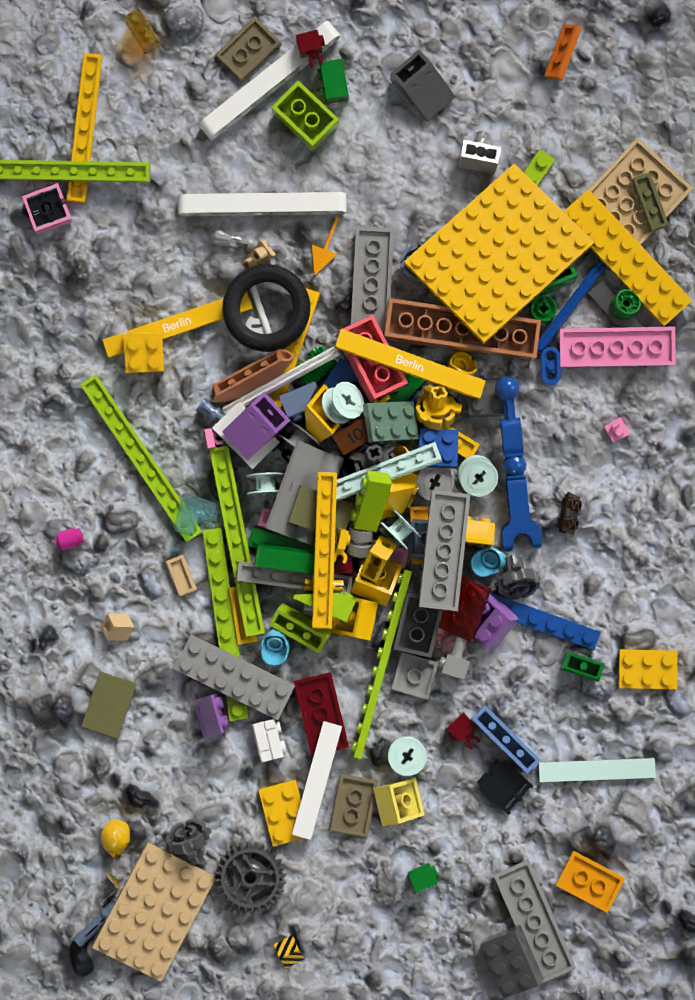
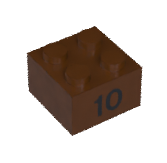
M358 416L352 419L349 426L344 427L342 425L333 433L332 440L342 454L343 459L350 456L352 451H358L363 445L370 444L368 443L365 416L362 418Z

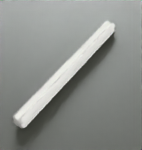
M335 346L225 405L222 407L223 413L226 415L239 401L245 407L250 405L264 391L268 395L340 356V350L334 348Z

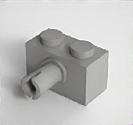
M481 130L477 132L476 142L463 141L457 167L494 175L499 163L501 147L488 145L489 133L485 131L482 138L483 131Z
M455 637L452 652L449 655L446 654L445 658L441 657L438 665V668L441 669L440 673L462 680L465 679L470 661L464 660L462 655L467 640Z

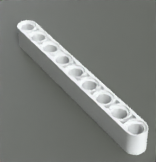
M329 21L324 22L317 28L319 35L324 37L325 46H323V52L341 36ZM295 45L206 116L198 126L210 140L217 138L309 64V57L300 58L298 46Z
M343 192L178 195L179 216L340 215L347 213V196Z

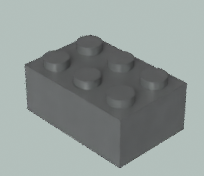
M407 592L393 649L431 658L442 609L418 607L419 595Z
M521 925L486 937L480 943L503 998L537 987L544 980Z

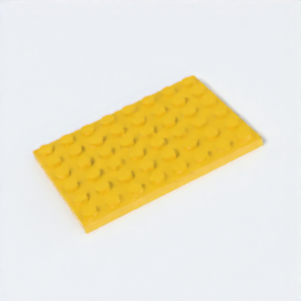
M513 164L404 261V265L485 344L594 245V241L523 171Z

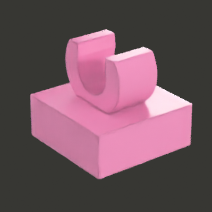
M621 417L603 427L612 444L630 434Z
M212 428L204 429L208 450L215 448V444H224V440H216L215 437L218 434L216 432L213 433Z

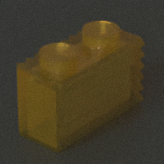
M140 8L124 17L126 26L130 29L144 54H148L161 46L158 37Z

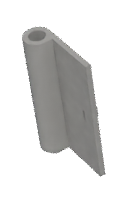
M297 440L265 528L313 546L315 531L287 521L299 486L302 485L317 491L318 472L337 473L338 478L344 461L341 458L342 454L333 450L327 453Z

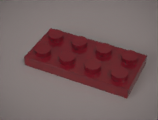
M331 672L294 681L311 756L315 754L323 721L342 726L336 751L349 748Z

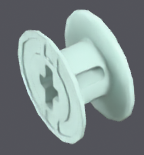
M349 382L337 384L335 388L332 387L326 390L322 396V409L325 415L336 424L349 422L350 419L360 416L363 412V396L360 390Z
M474 455L462 461L458 469V479L466 493L481 497L488 495L494 490L498 482V473L488 458ZM478 473L481 477L479 479L475 478V474Z
M274 472L246 475L247 478H255L256 491L248 492L247 495L278 494L279 490H275L274 477L283 476L284 473Z
M394 509V513L399 518L389 528L383 522L380 523L408 550L403 540L412 532L418 537L421 536Z
M401 737L391 744L388 750V761L396 773L403 776H412L424 768L427 753L419 740L413 737ZM410 748L413 749L410 754L412 759L410 761L407 759L402 764L401 762L404 759L403 752L407 753Z

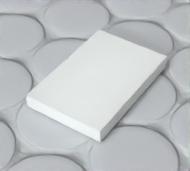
M239 401L212 429L253 469L280 442L273 437L247 460L222 432L246 409Z

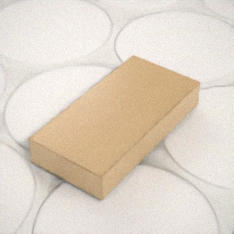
M184 554L165 561L179 597L197 591Z

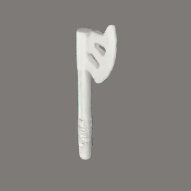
M255 285L250 288V292L252 293L259 319L251 316L245 325L254 332L270 334L272 331L265 315L257 286ZM252 325H262L259 328H251Z

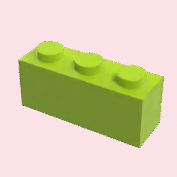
M367 470L365 477H362L360 482L361 491L360 494L357 493L355 498L356 507L352 509L350 515L354 529L377 532L392 486L390 474Z
M284 603L278 607L269 624L271 627L317 653L322 651L333 632L330 629H312L311 618Z

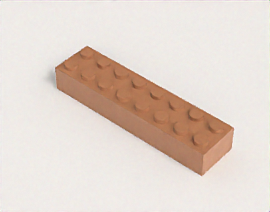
M389 298L386 307L383 335L389 341L533 361L537 357L541 320L514 316L483 344L446 306Z

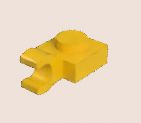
M337 527L335 537L334 561L336 562L338 555H342L341 562L346 563L347 555L344 550L349 545L350 534H348V530Z

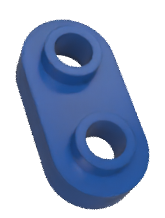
M547 347L541 353V380L544 384L553 386L558 383L561 377L560 353L554 347ZM548 354H551L553 356L552 361H549L547 359ZM548 373H552L554 375V378L552 380L547 378Z

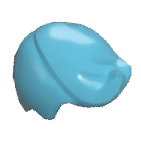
M480 548L476 550L470 559L471 568L479 577L495 575L506 564V555L496 548Z
M274 628L265 635L260 644L262 659L266 664L272 666L285 662L289 654V642L284 633Z

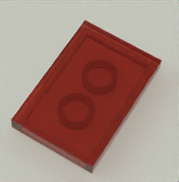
M462 575L458 611L444 610L438 628L468 642H474L492 588Z

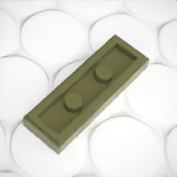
M650 172L632 178L631 181L650 233L669 227Z

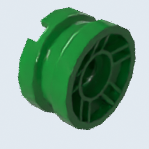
M630 289L621 290L611 301V310L620 319L631 318L641 306L640 298Z
M538 296L530 305V316L532 319L541 320V324L548 323L556 315L557 304L550 296ZM541 306L546 307L547 311L545 313H542L539 309Z

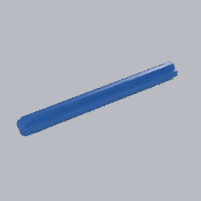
M600 259L540 337L538 351L543 352L607 267Z

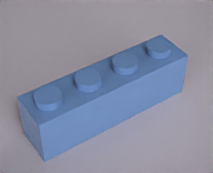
M483 705L470 718L526 774L541 761L486 705Z

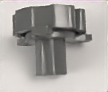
M375 442L371 446L365 444L358 451H352L350 460L355 462V471H361L360 464L363 469L394 458L393 450L395 445L391 442L385 444Z
M519 555L507 557L505 559L507 572L501 574V578H498L494 584L495 588L499 590V594L507 599L514 600L518 599L519 595L522 598L533 595L540 587L541 578L538 572H533V569L524 568L522 557Z
M189 819L185 822L188 830H185L182 822L170 829L169 834L166 835V846L171 852L174 851L175 854H185L188 863L194 866L204 861L201 847L206 845L205 840L210 838L209 835L212 831L206 827L205 823H201L197 819Z

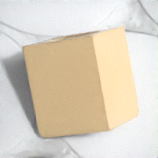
M108 613L101 625V629L107 641H127L134 629V625L128 614Z

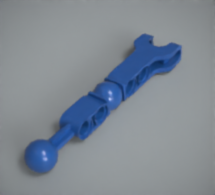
M505 376L500 378L495 385L496 395L503 401L504 419H500L503 456L505 458L502 468L506 473L509 520L501 530L502 545L505 552L512 551L516 535L525 533L529 535L532 547L540 549L542 546L541 529L530 519L526 474H524L527 463L523 457L520 417L516 418L514 398L519 393V384L514 378Z

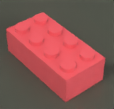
M373 315L343 328L349 332L388 345ZM344 352L369 403L384 398L408 384L402 372Z

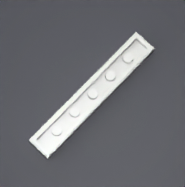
M323 721L292 835L311 840L342 726Z

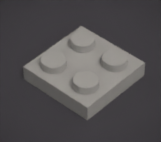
M401 652L391 689L429 700L439 663Z

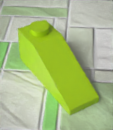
M344 591L342 594L333 593L332 617L347 623L356 603V600H353L354 596ZM313 594L294 595V600L313 608Z

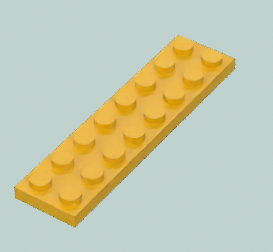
M589 189L564 211L594 241V245L590 249L627 289L634 291L640 298L641 304L663 327L692 301Z

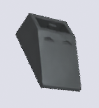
M417 50L390 74V81L427 122L456 98L436 68L420 50Z

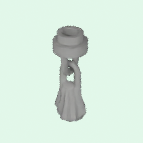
M221 230L215 231L211 237L216 247L231 246L238 248L245 246L248 253L258 244L255 238L250 237L249 241L245 242L241 238L228 235ZM232 239L238 240L236 241L237 244L232 243Z

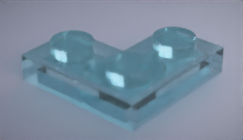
M184 493L181 498L174 531L192 536L197 519L215 524L220 504Z

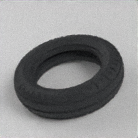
M271 264L256 265L242 271L229 284L223 299V318L230 334L240 344L255 351L272 352L291 345L301 336L310 317V299L302 281L288 269ZM265 282L282 286L288 291L293 300V313L289 322L281 330L270 334L252 331L243 323L240 316V304L244 294L251 287Z

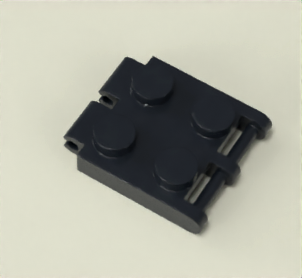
M496 759L488 768L493 774L490 776L485 772L477 783L482 786L479 789L505 813L510 815V810L518 801H522V796L529 788L532 789L534 785L505 760L501 763ZM526 784L527 786L522 790V792L519 795H517V793ZM515 797L516 799L510 804L508 808H506L510 801Z

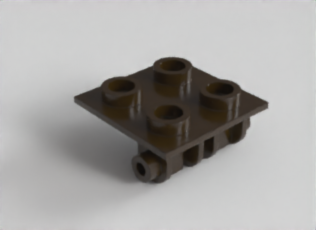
M567 492L565 497L562 498L561 507L565 509H560V511L564 512V515H559L563 519L559 518L557 528H559L561 533L567 532L574 535L579 525L577 516L581 510L582 501L580 500L581 497Z

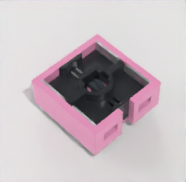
M58 183L22 196L37 235L73 222L66 204L63 205L65 199Z

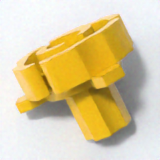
M425 386L423 389L424 393L416 401L415 414L417 420L430 429L441 430L442 419L445 418L444 427H450L454 422L455 414L461 413L462 404L456 403L453 396L447 397L448 392L444 386ZM421 405H423L424 412L420 409Z

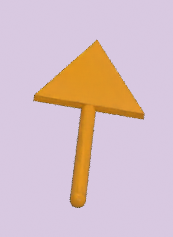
M339 216L335 217L324 248L312 245L314 275L319 273L338 255L327 250Z

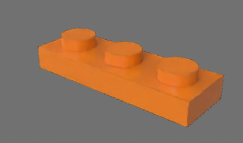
M563 24L544 75L547 79L563 80L582 30L580 26Z

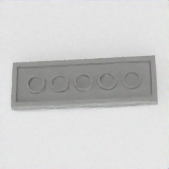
M356 227L351 325L373 315L383 333L387 302L391 296L394 229Z
M431 490L418 607L458 611L471 494Z
M192 634L174 667V670L276 720H279L295 687L294 684Z
M529 859L493 874L515 926L521 925L544 978L541 984L576 969Z

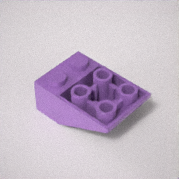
M264 391L222 432L241 454L249 460L286 427L291 420Z
M472 581L466 585L459 595L458 611L448 610L486 649L496 648L519 621V618L506 605Z
M217 694L194 700L203 737L227 731L229 721L227 715L223 716L221 708H224V703L221 696L218 697Z

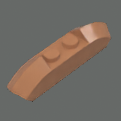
M279 348L213 384L211 402L232 401L266 384L282 374L290 366L295 356L288 350Z

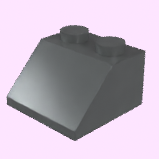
M500 378L482 379L485 380V384L479 400L467 396V418L504 416L503 401L495 392V385Z

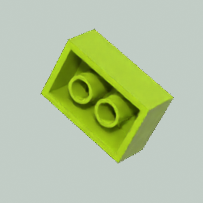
M297 81L272 106V113L312 151L339 126V119L300 81Z

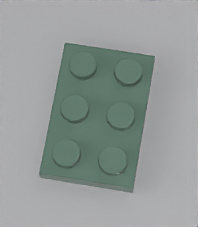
M414 401L363 404L368 443L419 439Z

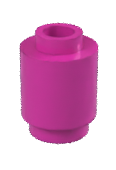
M74 527L57 532V537H54L57 548H61L62 551L84 543V537L80 528L76 529Z

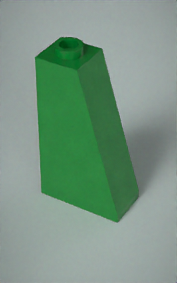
M261 541L257 547L254 566L314 574L315 551Z

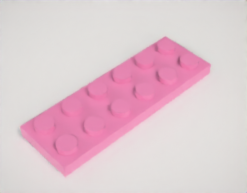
M675 327L559 329L561 367L676 365Z

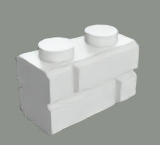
M270 719L252 724L261 762L284 757L283 752H287L284 740L280 741L279 733H282L280 722Z

